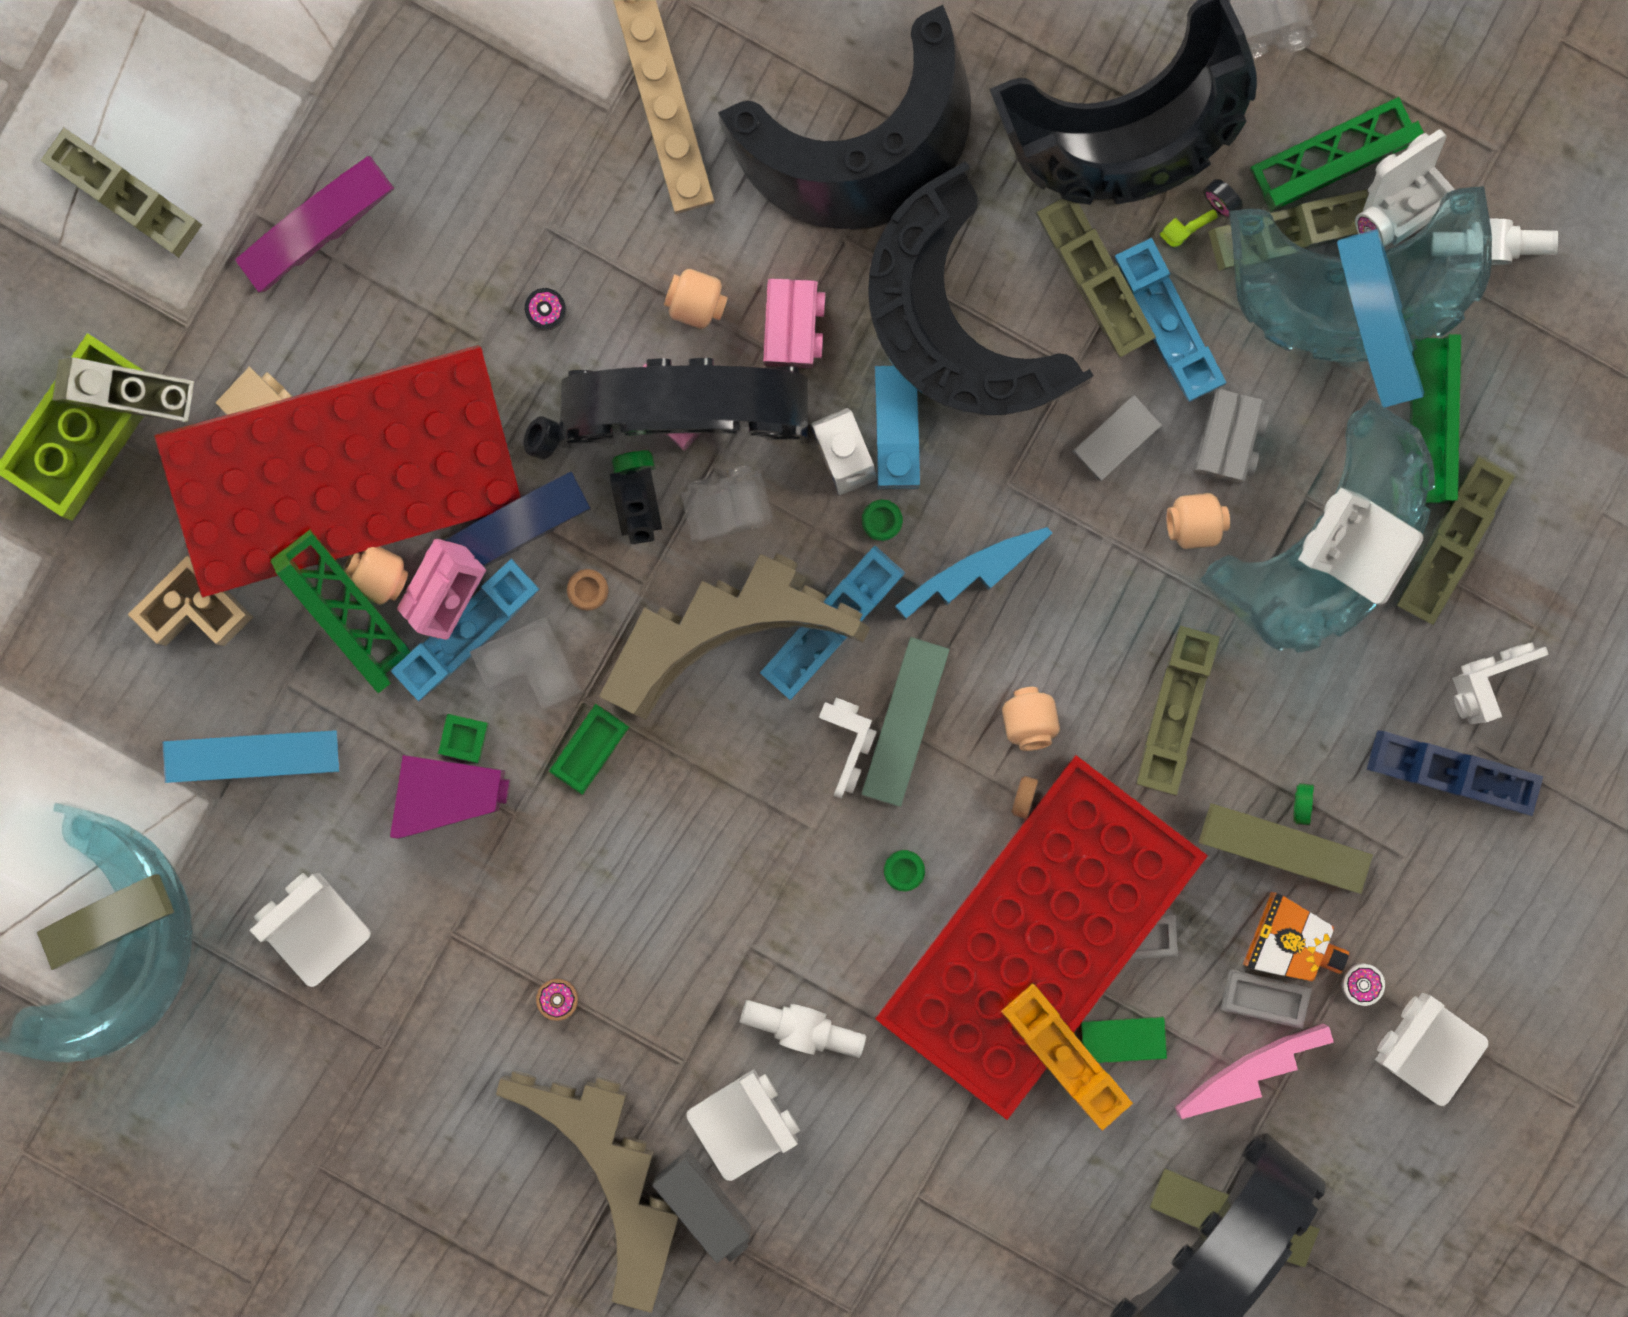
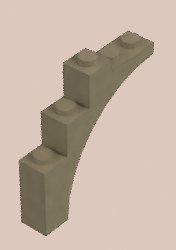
M760 553L741 593L738 589L720 580L717 581L715 587L702 581L683 619L662 607L659 608L657 614L644 608L599 697L646 720L663 692L687 667L712 649L740 636L768 629L804 627L835 632L863 643L870 627L860 621L863 614L843 603H840L839 607L835 609L824 603L827 596L804 585L800 592L806 578L796 571L798 563L778 553L775 554L773 559Z
M512 1071L511 1077L504 1075L500 1078L496 1095L526 1106L554 1124L578 1147L599 1179L610 1205L617 1239V1273L612 1302L652 1313L679 1217L663 1198L650 1196L649 1201L641 1200L654 1151L647 1150V1143L635 1138L623 1137L622 1142L615 1141L628 1092L619 1090L621 1084L618 1082L597 1077L595 1083H586L582 1097L575 1095L576 1088L565 1084L552 1082L551 1088L535 1084L536 1077L526 1073Z

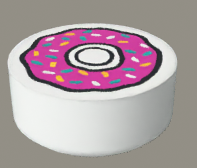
M1370 207L1356 216L1355 225L1358 234L1378 229L1384 247L1393 241V225L1382 210Z
M1360 963L1351 966L1344 973L1342 990L1351 1002L1362 1006L1372 1005L1382 997L1385 990V980L1382 973L1376 967Z

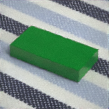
M595 703L548 772L584 795L630 727Z
M1163 1016L1082 1021L1081 1023L1082 1044L1098 1063L1167 1059L1165 1018Z

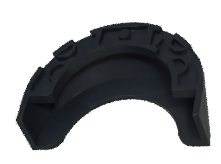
M1198 0L1189 8L1184 39L1171 62L1147 84L1124 96L1097 103L1066 102L1046 94L1033 81L1027 78L1012 79L989 90L1017 159L1024 172L1037 186L1043 190L1047 187L1058 192L1063 200L1091 205L1094 199H1113L1115 204H1123L1166 192L1188 181L1210 166L1209 158L1223 144L1230 146L1247 122L1244 115L1250 101H1254L1256 97L1257 72L1245 33L1230 1Z
M943 5L922 14L913 23L911 28L913 72L908 90L893 114L878 127L863 135L839 141H821L803 137L783 127L760 104L754 101L738 102L718 112L720 126L740 167L752 185L766 200L792 215L793 218L821 228L870 229L888 224L893 214L912 194L958 164L969 132L971 96L965 67L950 20Z
M965 161L930 181L912 194L893 214L877 242L869 273L868 296L872 323L877 338L893 366L911 385L932 400L962 412L978 415L1020 413L1043 406L1089 384L1094 375L1090 369L1083 372L1075 359L1067 354L1057 353L1046 357L1024 359L995 353L977 343L956 320L945 291V262L956 234L974 214L978 201L975 189L968 179L970 167Z
M656 358L647 359V367L599 371L571 370L568 371V377L561 380L559 444L562 448H571V443H601L603 440L613 438L614 429H620L627 436L672 433L736 434L740 430V426L748 427L751 436L762 437L766 440H800V444L809 443L808 378L799 373V367L781 366L772 369L745 366H715L713 358L689 359V365L672 366L671 359Z
M1267 1133L1262 1139L1256 1136L1242 1152V1156L1246 1160L1242 1165L1239 1178L1219 1212L1212 1211L1202 1222L1198 1229L1201 1236L1192 1247L1186 1244L1178 1251L1171 1262L1174 1267L1154 1286L1144 1293L1136 1295L1130 1301L1126 1297L1123 1298L1114 1308L1110 1317H1243L1293 1253L1290 1250L1293 1245L1290 1240L1294 1234L1301 1236L1309 1228L1318 1211V1208L1312 1202L1314 1197L1320 1200L1324 1196L1325 1181Z

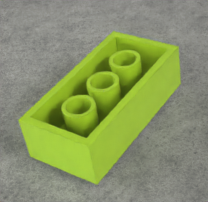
M89 333L86 334L71 356L144 371ZM54 381L1 458L0 476L59 516L73 521L144 416L53 401Z

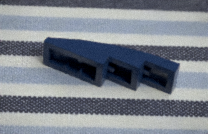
M572 471L502 507L444 541L466 547L474 555V559L478 560L485 568L520 550V547L554 531L556 527L591 510L576 478Z
M1377 730L1367 770L1529 816H1533L1543 780L1541 775Z

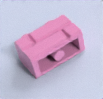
M768 279L764 365L813 368L814 358H822L823 333H815L816 317H824L825 292H817L816 281Z
M434 539L432 545L427 550L420 567L397 607V610L408 620V623L416 632L444 640L449 639L486 572L483 565L474 559V555L466 547Z

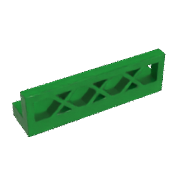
M1397 97L1251 166L1250 171L1270 212H1273L1369 167L1391 154L1407 149L1418 136L1424 134V131L1419 121L1411 122L1400 97ZM1394 110L1402 128L1389 135L1375 132L1374 129L1379 116ZM1372 120L1369 129L1360 126ZM1349 130L1366 136L1363 147L1351 153L1337 149L1341 135ZM1335 137L1332 147L1322 144ZM1371 138L1376 139V141L1370 143ZM1311 148L1329 153L1326 164L1315 170H1309L1300 166L1305 151ZM1298 155L1295 164L1286 161ZM1334 155L1340 157L1333 161ZM1275 165L1292 171L1289 182L1272 190L1263 174V171ZM1297 173L1303 174L1302 176L1296 178Z
M1448 334L1444 338H1413L1411 340L1413 347L1412 355L1422 383L1424 395L1421 398L1410 400L1408 503L1451 504L1458 501L1461 334Z
M309 530L270 561L281 580L373 689L380 693L391 684L386 673L400 663L411 650L368 598L359 590L315 534ZM311 545L319 554L317 570L299 569L292 559ZM325 562L332 571H324ZM308 578H316L315 587ZM323 579L341 580L344 584L342 600L324 599L321 595ZM350 592L357 601H349ZM333 608H341L340 616ZM348 609L367 611L369 614L367 630L350 629L346 625ZM375 622L382 629V631L374 630ZM358 638H366L365 646ZM373 639L391 640L397 647L393 653L380 663L371 655Z

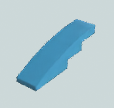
M1375 229L1338 240V249L1355 316L1382 407L1385 408L1423 397L1424 390L1412 355V343L1401 312L1402 303L1379 230Z
M1048 527L1003 540L967 556L929 579L898 603L895 609L906 620L934 594H937L948 605L977 578L990 590L1050 537L1052 532Z
M874 546L826 598L824 603L835 609L839 607L840 603H843L862 613L863 615L860 619L862 622L903 577L905 572L877 546ZM800 627L763 668L760 674L791 700L848 637L835 632Z
M337 730L162 742L165 783L339 772Z

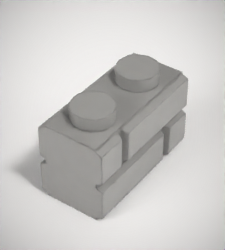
M1216 389L1212 394L1193 472L1237 484L1243 483L1246 475L1253 477L1259 459V453L1252 451L1256 435L1264 436L1269 419V413L1263 411L1265 401Z

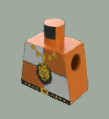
M1271 892L1243 965L1260 971L1314 981L1319 967L1341 974L1347 963L1349 951L1329 943L1334 931L1332 925L1283 895Z

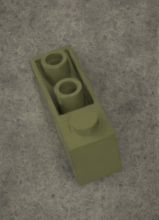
M71 357L59 359L52 400L102 410L188 422L194 381Z

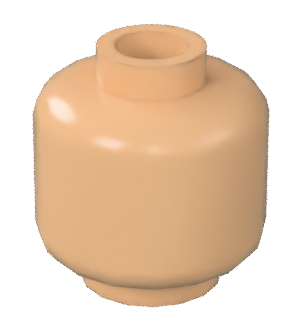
M686 269L680 276L674 274L664 306L669 307V315L673 320L704 329L710 324L712 318L721 319L728 297L721 295L722 284L718 278L693 269Z
M1211 493L1180 496L1175 500L1173 507L1167 509L1166 520L1169 537L1171 540H1176L1183 549L1214 547L1220 543L1223 531H1228L1230 528V515L1227 506H1221L1217 497Z
M371 547L366 551L350 555L344 566V571L369 601L379 605L386 603L389 599L395 601L408 577V571L404 570L403 559L381 547Z
M1025 687L1014 691V697L1008 700L1002 708L1007 738L1012 744L1019 745L1020 750L1033 751L1046 748L1052 744V739L1060 731L1056 703L1053 697L1049 694L1039 693L1037 687Z

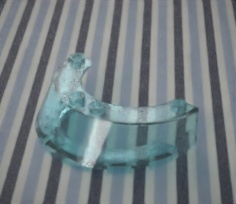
M1484 186L1459 188L1445 194L1434 216L1419 233L1408 241L1385 251L1402 303L1401 312L1413 350L1417 349L1416 342L1426 339L1433 334L1442 337L1454 329L1465 319L1464 312L1474 301L1479 302L1487 288L1492 265V231ZM1262 209L1229 211L1237 298L1248 322H1254L1264 331V336L1267 340L1288 351L1294 347L1313 353L1314 359L1337 362L1368 361L1341 257L1317 254L1296 245L1281 232L1274 222L1273 216L1268 211Z
M1370 399L1360 410L1354 412L1348 420L1345 435L1346 460L1335 494H1337L1341 487L1363 495L1420 531L1423 535L1431 512L1430 509L1425 507L1427 493L1435 488V472L1430 452L1418 428ZM1324 513L1299 542L1279 556L1263 562L1248 563L1237 559L1233 555H1227L1213 562L1207 569L1206 574L1200 579L1204 586L1260 639L1279 651L1287 648L1299 653L1319 648L1322 639L1333 633L1341 637L1361 622L1378 605L1329 573L1310 568L1298 560L1303 552V544L1306 537L1313 530H1316Z
M62 802L55 803L53 811L65 814L62 823L64 840L69 846L90 858L103 871L114 892L151 875L159 874L175 912L118 941L110 964L100 978L87 990L61 1003L30 1006L22 1009L13 1021L10 1036L0 1039L1 1051L51 1062H75L101 1057L118 1051L143 1036L162 1018L177 997L184 982L192 952L193 928L189 902L183 884L167 857L151 840L130 825L113 817L77 804Z

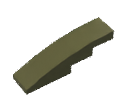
M63 127L40 160L178 258L203 225L65 127Z
M1368 189L1303 203L1295 208L1260 215L1252 220L1210 230L1208 233L1218 270L1222 271L1358 235L1355 219L1358 214L1363 212L1369 195Z
M1060 198L1035 212L1075 286L1118 357H1122L1156 338L1118 265H1114L1096 229H1092L1079 203Z
M1479 454L1477 455L1458 488V501L1449 504L1397 602L1398 607L1434 625L1474 557V550L1493 520L1496 508L1515 478L1513 472Z
M1210 803L1198 842L1359 894L1362 893L1373 854Z
M156 874L110 894L39 930L37 935L51 970H55L118 942L123 937L148 927L149 924L175 912L159 874Z

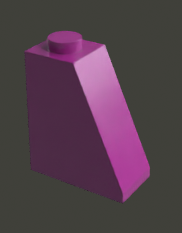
M403 755L390 838H405L499 811L500 803L507 804L510 791V780L504 779L505 770Z

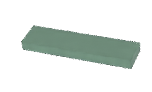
M910 637L861 795L901 807L950 649Z

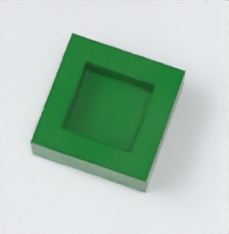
M447 714L438 754L480 763L489 723Z

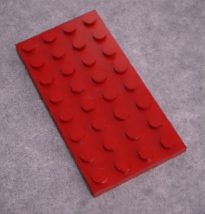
M479 345L154 435L202 598L278 576L270 560L309 530L315 534L335 559L366 551L371 547H380L484 517L521 498L482 348ZM310 545L292 560L299 569L317 565L319 554Z
M1074 755L875 1017V1020L1008 1120L1047 1067L1031 1050L1001 1011L1033 983L1074 1033L1208 855L1077 755Z

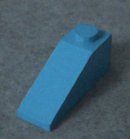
M875 366L878 490L919 489L920 462L917 389L894 366Z

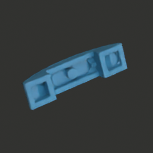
M1153 239L1145 240L1115 255L1114 258L1123 277L1156 336L1153 341L1188 402L1225 385L1227 382L1209 347H1205L1169 278L1170 272Z
M510 559L481 586L482 589L470 599L449 639L444 640L430 636L391 670L417 701H421L465 663L540 590L513 559Z

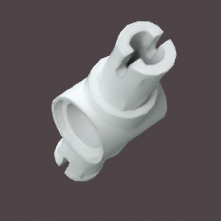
M1509 219L1477 220L1475 225H1469L1468 229H1432L1430 237V253L1467 254L1468 258H1475V263L1481 265L1511 264L1512 259H1519L1520 255H1556L1558 251V231L1521 230L1520 226H1513V221Z
M746 1000L740 1018L741 1024L774 1033V1038L780 1040V1045L813 1055L816 1050L823 1052L824 1049L860 1058L866 1039L864 1034L831 1025V1020L826 1019L827 1014L796 1004H791L790 1008L783 1006L781 1010Z

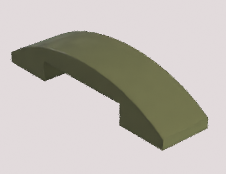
M1179 626L1152 715L1136 785L1177 796L1187 760L1186 753L1206 680L1210 676L1220 639L1219 636Z
M1164 1168L1149 1207L1199 1228L1212 1211L1219 1212L1230 1194ZM1310 1225L1301 1236L1294 1234L1290 1240L1293 1243L1290 1248L1293 1253L1286 1262L1306 1267L1320 1228Z

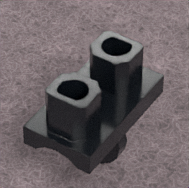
M651 467L644 468L638 473L635 470H630L626 475L619 473L610 474L621 535H629L630 544L654 541V531L662 530V523Z

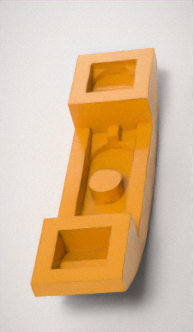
M1033 983L1001 1011L1031 1050L1099 1129L1103 1131L1133 1104L1113 1078L1099 1065L1060 1018L1059 1013Z

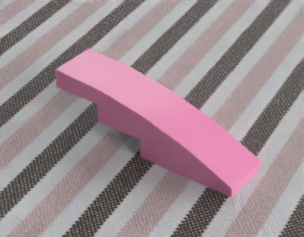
M1320 1024L1282 1037L1243 1056L1208 1079L1175 1107L1177 1115L1181 1119L1261 1098L1259 1080L1298 1070L1294 1053L1334 1043L1329 1026Z

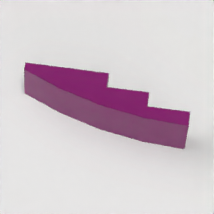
M366 156L297 207L238 256L235 261L259 293L265 292L294 266L304 264L330 240L338 239L395 188L372 157Z

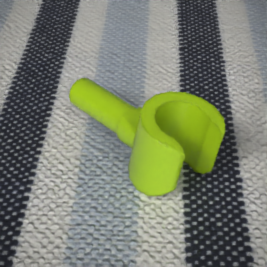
M1212 209L1190 221L1186 226L1175 217L1163 229L1160 236L1171 247H1178L1197 229L1217 219L1218 215Z

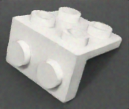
M1441 129L1431 135L1424 133L1418 136L1405 152L1399 156L1395 154L1389 155L1375 169L1377 174L1374 182L1368 188L1369 195L1363 211L1370 207H1376L1388 216L1394 228V239L1391 242L1394 246L1456 206L1461 196L1435 168L1447 137Z
M1340 487L1337 494L1328 500L1324 509V516L1316 530H1313L1306 537L1303 544V552L1298 560L1310 568L1329 573L1373 603L1382 605L1387 602L1420 547L1423 535L1420 531L1363 495Z
M1533 642L1521 644L1501 651L1502 660L1495 662L1492 656L1461 666L1463 674L1452 678L1458 692L1454 696V702L1462 719L1467 718L1469 724L1486 723L1502 717L1488 677L1549 655L1547 648L1535 649Z
M835 698L833 705L824 703L819 718L857 732L856 739L834 792L835 797L842 798L844 791L853 793L861 773V769L855 768L854 765L860 752L868 755L877 731L869 729L872 720L857 715L859 706Z
M302 873L285 888L289 895L282 902L276 905L271 901L254 916L258 923L250 931L260 942L268 941L304 983L314 987L368 941L371 931L320 873L312 874L309 878Z
M1422 993L1419 998L1413 997L1406 1005L1401 1014V1017L1404 1019L1395 1032L1389 1031L1382 1039L1377 1048V1051L1380 1053L1375 1061L1437 1105L1444 1106L1448 1104L1488 1047V1040L1481 1033L1444 1008L1445 1005L1437 999Z
M755 1069L693 1106L687 1112L689 1123L721 1175L727 1181L735 1180L780 1151L785 1153L798 1144L795 1134L800 1129L788 1109L781 1113L773 1098L778 1096L776 1089L766 1074L759 1077Z

